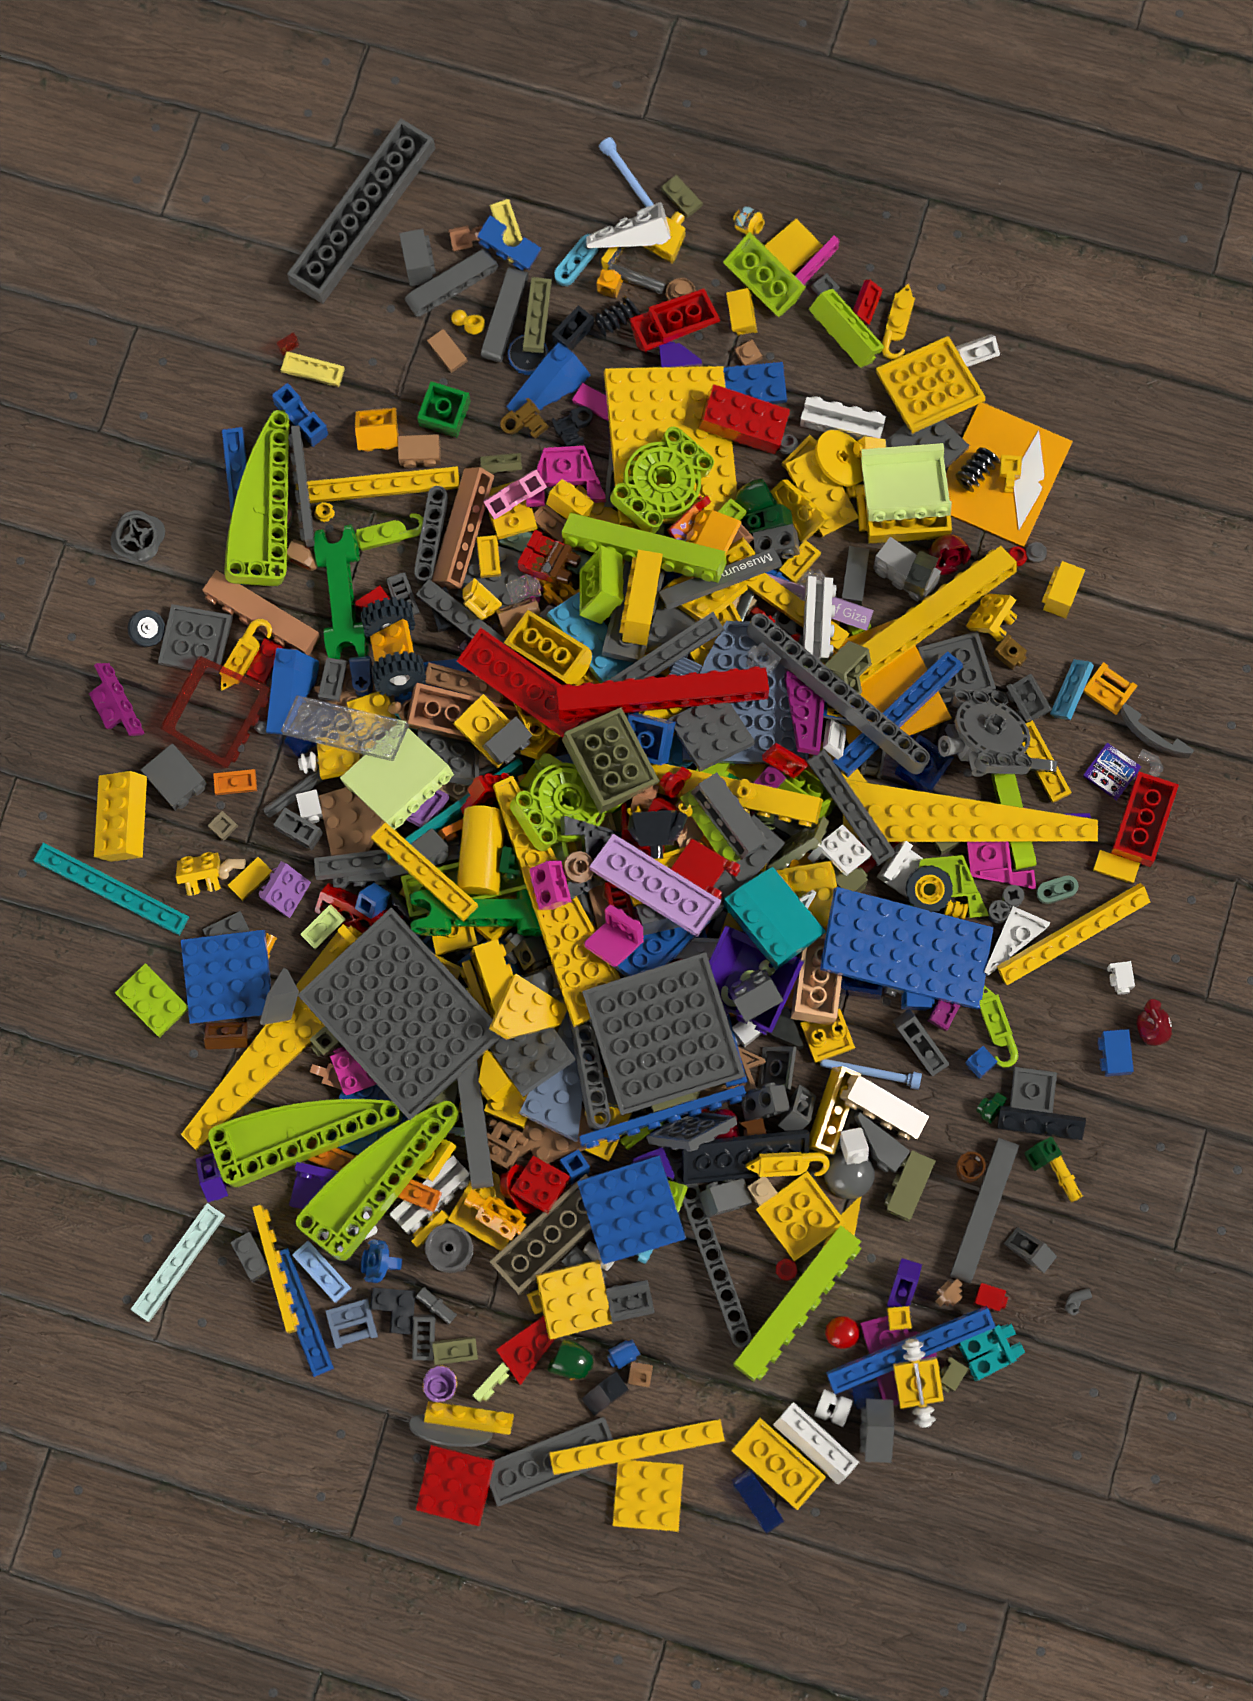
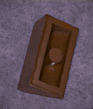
M248 1023L205 1024V1048L208 1050L247 1048Z

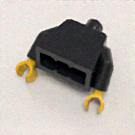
M680 803L678 805L679 813L674 810L642 812L639 806L633 812L631 808H628L627 812L630 815L628 832L639 846H650V856L653 859L663 858V846L674 844V841L681 834L687 818L692 815L693 810L690 804L684 810L683 803Z

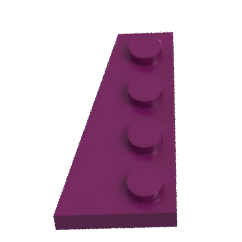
M786 671L784 677L797 751L818 755L821 745L825 700L792 672Z

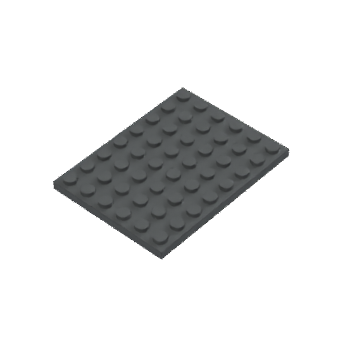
M390 908L298 994L303 1002L409 1120L426 1108L501 1038L500 1035L489 1029L493 1020L492 1017L393 908Z

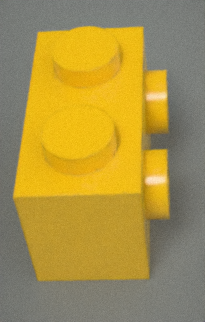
M561 479L550 491L546 505L565 519H568L570 513L589 517L594 502L589 496L575 489L574 485Z

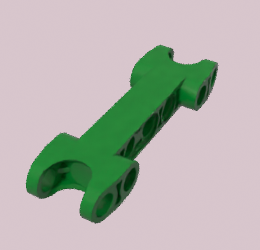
M351 524L345 525L341 540L334 544L328 543L323 529L316 530L314 539L315 558L318 568L327 567L333 627L324 628V642L328 658L340 660L342 650L348 646H354L359 657L369 656V638L364 634L362 622L357 623L350 563L359 562L360 558L354 529Z
M429 890L417 891L410 895L412 905L425 908L430 913L425 918L411 922V930L419 935L446 936L451 934V926H517L519 935H542L528 890L518 891L516 899H473L478 904V907L464 922Z

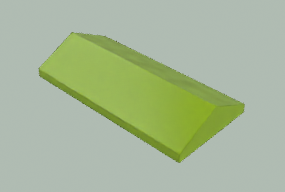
M751 232L744 237L723 262L778 317L796 303L806 288Z

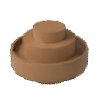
M674 279L667 286V300L695 292V286L687 279Z
M580 851L568 855L563 862L565 877L572 883L577 884L589 880L594 873L589 870L593 862L592 858L585 852Z
M958 1279L953 1283L948 1280L936 1292L940 1297L935 1302L940 1307L943 1304L948 1306L950 1303L954 1306L962 1298L960 1295L962 1290L959 1288L962 1283Z

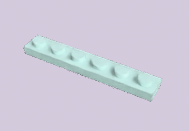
M208 1203L205 1205L131 1308L133 1312L147 1322L151 1321L225 1218L224 1214Z

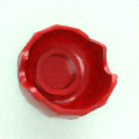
M838 1316L827 1324L825 1335L828 1342L835 1348H851L859 1340L860 1329L857 1322L850 1317Z

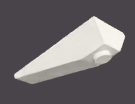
M662 203L637 211V216L631 219L625 217L615 227L607 226L587 236V247L650 246L666 243L671 238Z

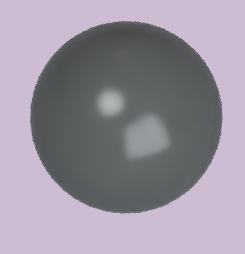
M842 1150L835 1152L829 1157L830 1166L826 1173H824V1181L827 1188L835 1196L852 1200L862 1197L870 1190L874 1182L875 1171L869 1157L867 1161L858 1164H847Z

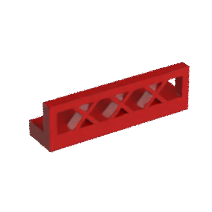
M328 883L320 892L314 912L321 914L325 910L321 908L323 901L328 902L340 914L344 910L350 913L352 919H346L342 925L352 926L363 934L369 928L363 927L359 920L365 919L372 926L388 910L386 909L370 919L355 909L358 899L357 895L341 888H334L332 884Z

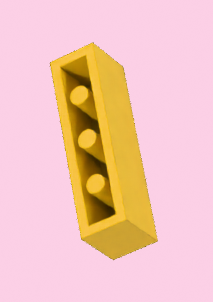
M844 1066L832 1067L809 1135V1149L824 1155L835 1153L850 1108L845 1105L846 1101L841 1099L840 1096L843 1090H848L850 1076H861L860 1073Z

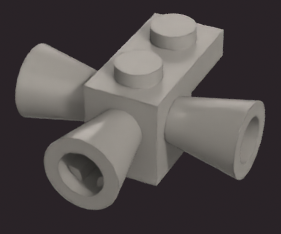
M948 724L945 728L948 736H942L938 743V750L941 756L957 754L960 761L970 762L973 776L980 777L987 774L976 769L974 765L978 753L968 747L960 738L955 724ZM981 760L984 764L989 765L987 761Z

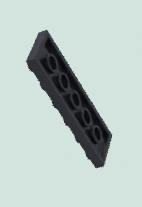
M808 1130L720 1138L703 1143L694 1151L682 1149V1183L687 1185L759 1177L757 1173L747 1169L745 1165L758 1158L759 1154L809 1153Z

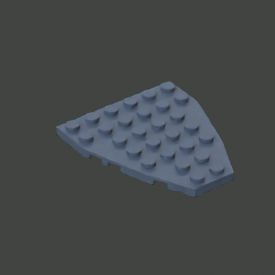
M726 621L723 626L725 631L721 632L714 642L711 651L704 661L700 674L712 670L723 672L733 668L744 670L754 666L766 667L769 695L768 699L731 703L755 740V744L719 763L770 765L762 760V755L775 743L807 761L809 754L798 752L784 677L785 672L789 670L747 635V627L750 622ZM682 745V762H693Z

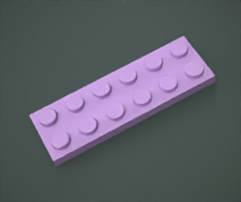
M615 834L611 836L590 865L589 870L696 937L721 904V900Z

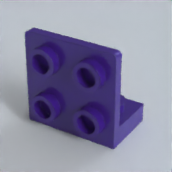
M297 1162L295 1167L297 1176L289 1206L303 1210L338 1171Z

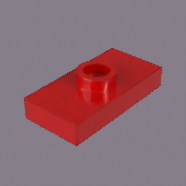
M778 743L772 745L762 755L763 761L793 779L808 767L806 760Z

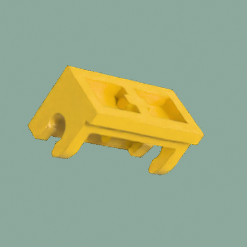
M745 288L727 292L733 332H737V335L757 333L752 295L749 289Z

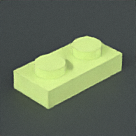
M329 905L301 933V936L316 949L346 919L332 905Z
M502 1363L473 1396L479 1402L483 1399L487 1401L493 1395L494 1391L492 1389L497 1383L502 1385L509 1377L507 1374L509 1369Z

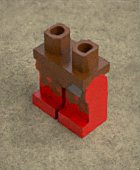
M534 530L527 543V547H525L517 563L520 572L551 582V584L556 586L559 582L569 585L573 575L566 568L568 565L577 568L581 562V557L572 552L571 546L543 536L542 532Z

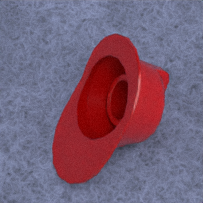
M516 1164L507 1173L499 1176L500 1190L505 1198L513 1200L521 1212L530 1214L536 1210V1207L511 1193L512 1187L525 1169L522 1165Z

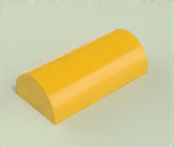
M529 610L526 611L504 641L506 646L566 684L578 682L587 672L592 660V652L589 647Z
M471 806L464 810L457 886L466 894L499 895L501 877L499 868L506 826L501 809L490 806Z

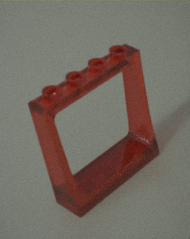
M198 656L159 729L228 769L231 761L235 763L240 755V752L237 751L240 744L245 745L250 736L247 732L251 725H256L260 717L257 714L260 707L265 708L270 698L267 694L271 688L202 656ZM208 667L258 690L256 700L223 758L175 729L181 714Z

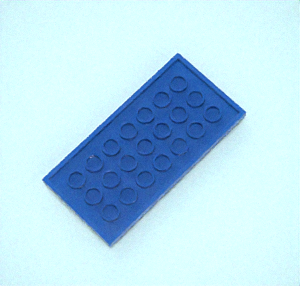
M836 887L833 892L820 970L978 1010L981 1008L980 1000H982L986 977L984 971L988 964L993 927L936 912L930 913L928 910Z

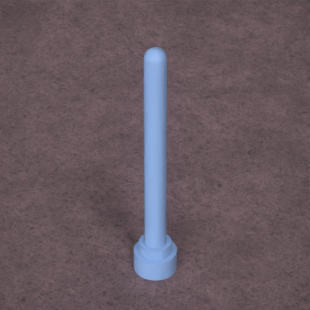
M609 137L602 141L599 145L600 150L603 154L612 158L645 207L654 205L616 152L617 148L614 140Z
M828 1059L820 1061V1065L825 1068L832 1069V1067L844 1066L861 1075L907 1083V1086H911L910 1089L919 1090L922 1073L913 1072V1074L905 1075Z

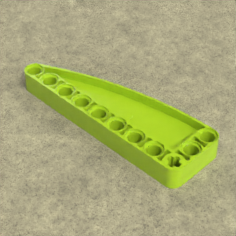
M282 410L274 411L269 417L252 450L239 485L229 525L225 556V578L230 583L279 586L284 581L286 575L289 417ZM280 420L283 424L279 425L276 424L274 421ZM274 439H280L283 443H276ZM273 458H280L282 462H276ZM278 476L282 481H276L273 477ZM274 495H278V496H280L282 499H281V500H276V499L273 498V496H274ZM278 514L281 516V519H275L272 515ZM278 533L281 538H275L272 534ZM277 552L281 557H274L272 553ZM235 568L239 570L240 573L234 574L230 571V569ZM251 570L259 571L260 575L252 574Z
M338 1099L305 1102L267 1109L227 1121L211 1128L208 1138L223 1181L231 1187L237 1188L293 1166L297 1162H303L395 1125L402 1120L403 1112L393 1101ZM391 1108H396V1114L388 1117V1111ZM376 1116V1122L368 1125V1119ZM356 1124V1130L353 1133H348L349 1126ZM336 1132V1138L333 1141H328L330 1133ZM224 1133L223 1140L217 1142L218 1134ZM312 1140H317L316 1146L313 1149H309V1143ZM292 1148H297L295 1156L289 1157V1151ZM230 1152V1159L223 1161L224 1154ZM272 1156H277L276 1163L269 1165V1159ZM257 1164V1170L250 1173V1166ZM235 1172L236 1175H234V1180L230 1179L233 1177L232 1173Z
M443 1101L419 1113L411 1120L400 1124L367 1147L341 1169L307 1204L296 1219L297 1227L336 1259L344 1261L350 1258L459 1119V1111L456 1106L450 1101ZM448 1109H452V1110H453V1112H452V1114H451L450 1116H448V1117H444V1116H443V1115H444V1112H445L446 1110H448ZM440 1126L437 1133H430L432 1127ZM420 1143H426V1147L423 1150H417V1146ZM409 1159L413 1160V1163L410 1167H403L405 1161ZM395 1176H398L399 1181L396 1184L391 1185V1179ZM385 1193V1199L377 1202L378 1195ZM371 1210V1217L363 1219L364 1213ZM307 1220H312L311 1226L304 1228V1223ZM353 1228H359L355 1236H350V1231ZM328 1232V1238L320 1241L321 1234ZM339 1246H341L342 1248H344V1250H343L342 1252H340L339 1250H337V1248H338Z

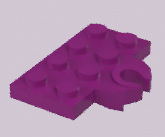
M888 1316L860 1324L869 1354L920 1333L908 1332V1329L889 1331ZM936 1353L924 1358L936 1357ZM894 1370L876 1377L882 1400H893V1406L898 1405L899 1399Z

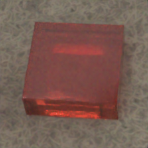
M292 332L278 341L277 346L280 353L285 355L286 351L290 352L297 348L299 342L297 336Z

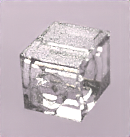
M761 642L758 647L754 645L748 651L747 655L749 657L746 664L750 667H766L768 677L779 665L781 657ZM763 656L767 661L760 662L757 657Z

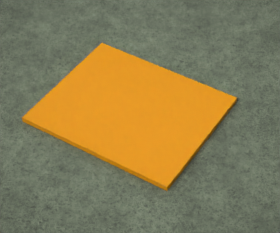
M981 402L978 404L962 438L969 444V449L955 460L946 472L949 499L952 501L951 516L1024 548L1073 441ZM1039 431L1044 468V479L1039 481L1042 490L1019 529L1014 489L1013 493H1004L1006 477H1000L1001 455L1022 456L1023 459ZM978 448L988 449L1000 459V463L992 462L995 469L987 468L990 475L982 474L985 478L984 482L977 480L980 486L977 488L972 485L974 492H970L960 485L956 479V473L961 471V467L966 465L967 460L971 459V456L976 453Z
M892 621L847 638L840 648L848 641L858 645L869 641L879 630L883 631ZM916 645L861 684L862 693L860 695L881 713L889 708L927 671ZM939 692L930 698L900 729L910 736L950 720L951 716ZM843 725L846 728L845 738L850 745L862 732L855 726Z

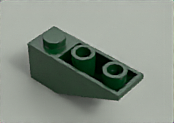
M782 504L746 514L740 520L741 524L752 536L755 532L793 524L791 510Z

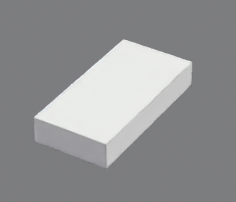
M828 719L826 721L823 748L838 760L843 756L846 728L838 721Z

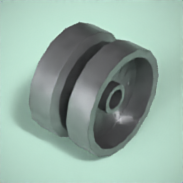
M443 1224L436 1227L429 1234L426 1240L425 1252L428 1260L437 1270L444 1273H456L463 1270L470 1263L473 1256V1243L469 1234L462 1227L455 1224ZM448 1244H452L453 1250L451 1252H447L445 1250V1246L448 1247Z

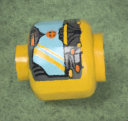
M748 206L737 210L733 218L735 228L746 235L749 232L753 235L758 234L764 226L762 214Z

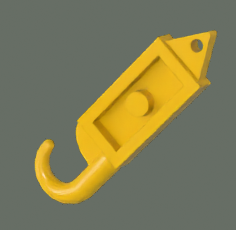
M909 284L899 293H895L882 341L884 346L882 353L891 360L900 358L905 352L904 349H901L898 354H892L889 351L891 341H900L906 334L915 301Z
M256 619L249 624L219 673L221 674V690L240 683L259 651V642L252 636L256 628L261 625L266 627L267 638L271 637L272 627L268 621Z
M788 1152L759 1154L758 1158L747 1163L745 1166L747 1169L757 1173L759 1177L792 1176L804 1173L808 1169L810 1161H821L823 1163L822 1169L814 1173L815 1176H821L826 1173L830 1164L828 1157L823 1153Z

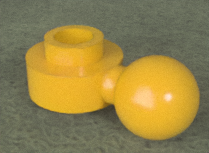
M456 310L452 313V322L457 326L464 325L468 333L479 334L485 328L484 318L479 315L467 317L463 310Z

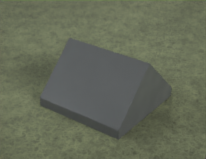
M283 968L267 994L260 1020L262 1025L287 1021L292 1018L299 990L285 968Z
M763 1047L762 1058L765 1059L766 1063L760 1065L757 1088L763 1089L762 1085L775 1083V1086L784 1085L786 1093L790 1094L797 1047Z

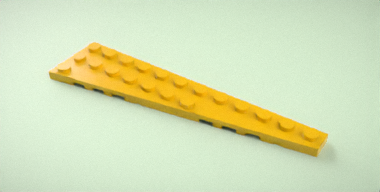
M511 776L495 783L493 788L573 1027H576L591 1019L582 991L621 978L613 966L585 947V941L596 931L577 896L571 899L572 902L556 909L539 910L529 869L546 861L558 860L551 847L546 851H539L533 846L512 813L510 803L521 790L514 777ZM518 800L520 805L525 806L523 801ZM530 818L532 823L537 824L535 819ZM541 836L545 842H548L545 836Z
M339 932L335 934L297 983L296 987L299 993L336 959L329 949L342 938ZM297 996L291 1020L266 1024L181 1133L195 1150H198L209 1139L208 1134L211 1128L231 1119L312 1043L310 1039L325 1026L299 996Z

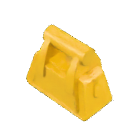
M473 579L462 589L463 604L480 620L492 616L502 606V603L477 579Z

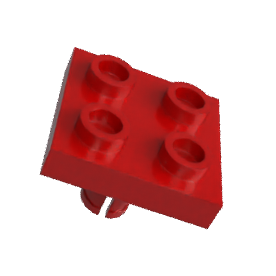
M533 1155L512 1187L511 1193L548 1214L569 1182L570 1176Z

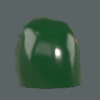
M763 478L746 483L738 490L735 497V502L746 510V514L778 505Z
M563 1340L556 1356L551 1359L548 1365V1371L565 1378H570V1380L582 1379L593 1369V1355L582 1345L574 1341Z

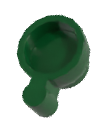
M998 1092L990 1100L985 1097L980 1102L976 1112L981 1114V1118L990 1124L998 1115L1000 1106L1005 1104L1007 1098Z

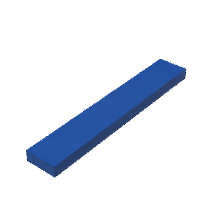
M286 1248L280 1251L282 1263H279L281 1271H285L287 1276L286 1291L291 1292L294 1304L290 1305L292 1313L296 1312L299 1320L296 1332L313 1377L333 1370L334 1366L290 1251Z

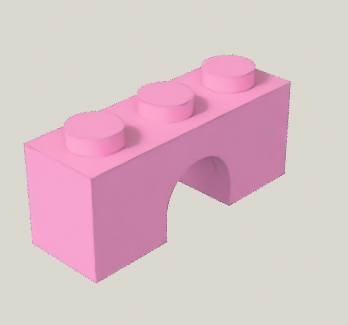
M534 469L483 500L495 520L520 502L544 490L547 486L537 470Z

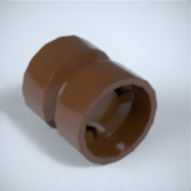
M969 1151L959 1158L955 1171L960 1180L972 1183L983 1175L986 1163L979 1153Z

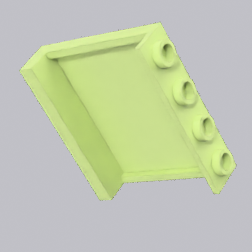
M943 443L862 449L861 466L868 521L881 522L883 520L921 519L924 517L951 515L952 501L949 499Z
M400 722L340 779L351 792L353 791L384 822L395 830L412 813L418 811L427 799L433 797L440 787L447 784L454 774L447 763L406 725Z

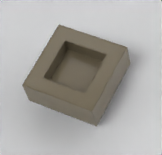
M221 811L208 827L224 841L238 825Z

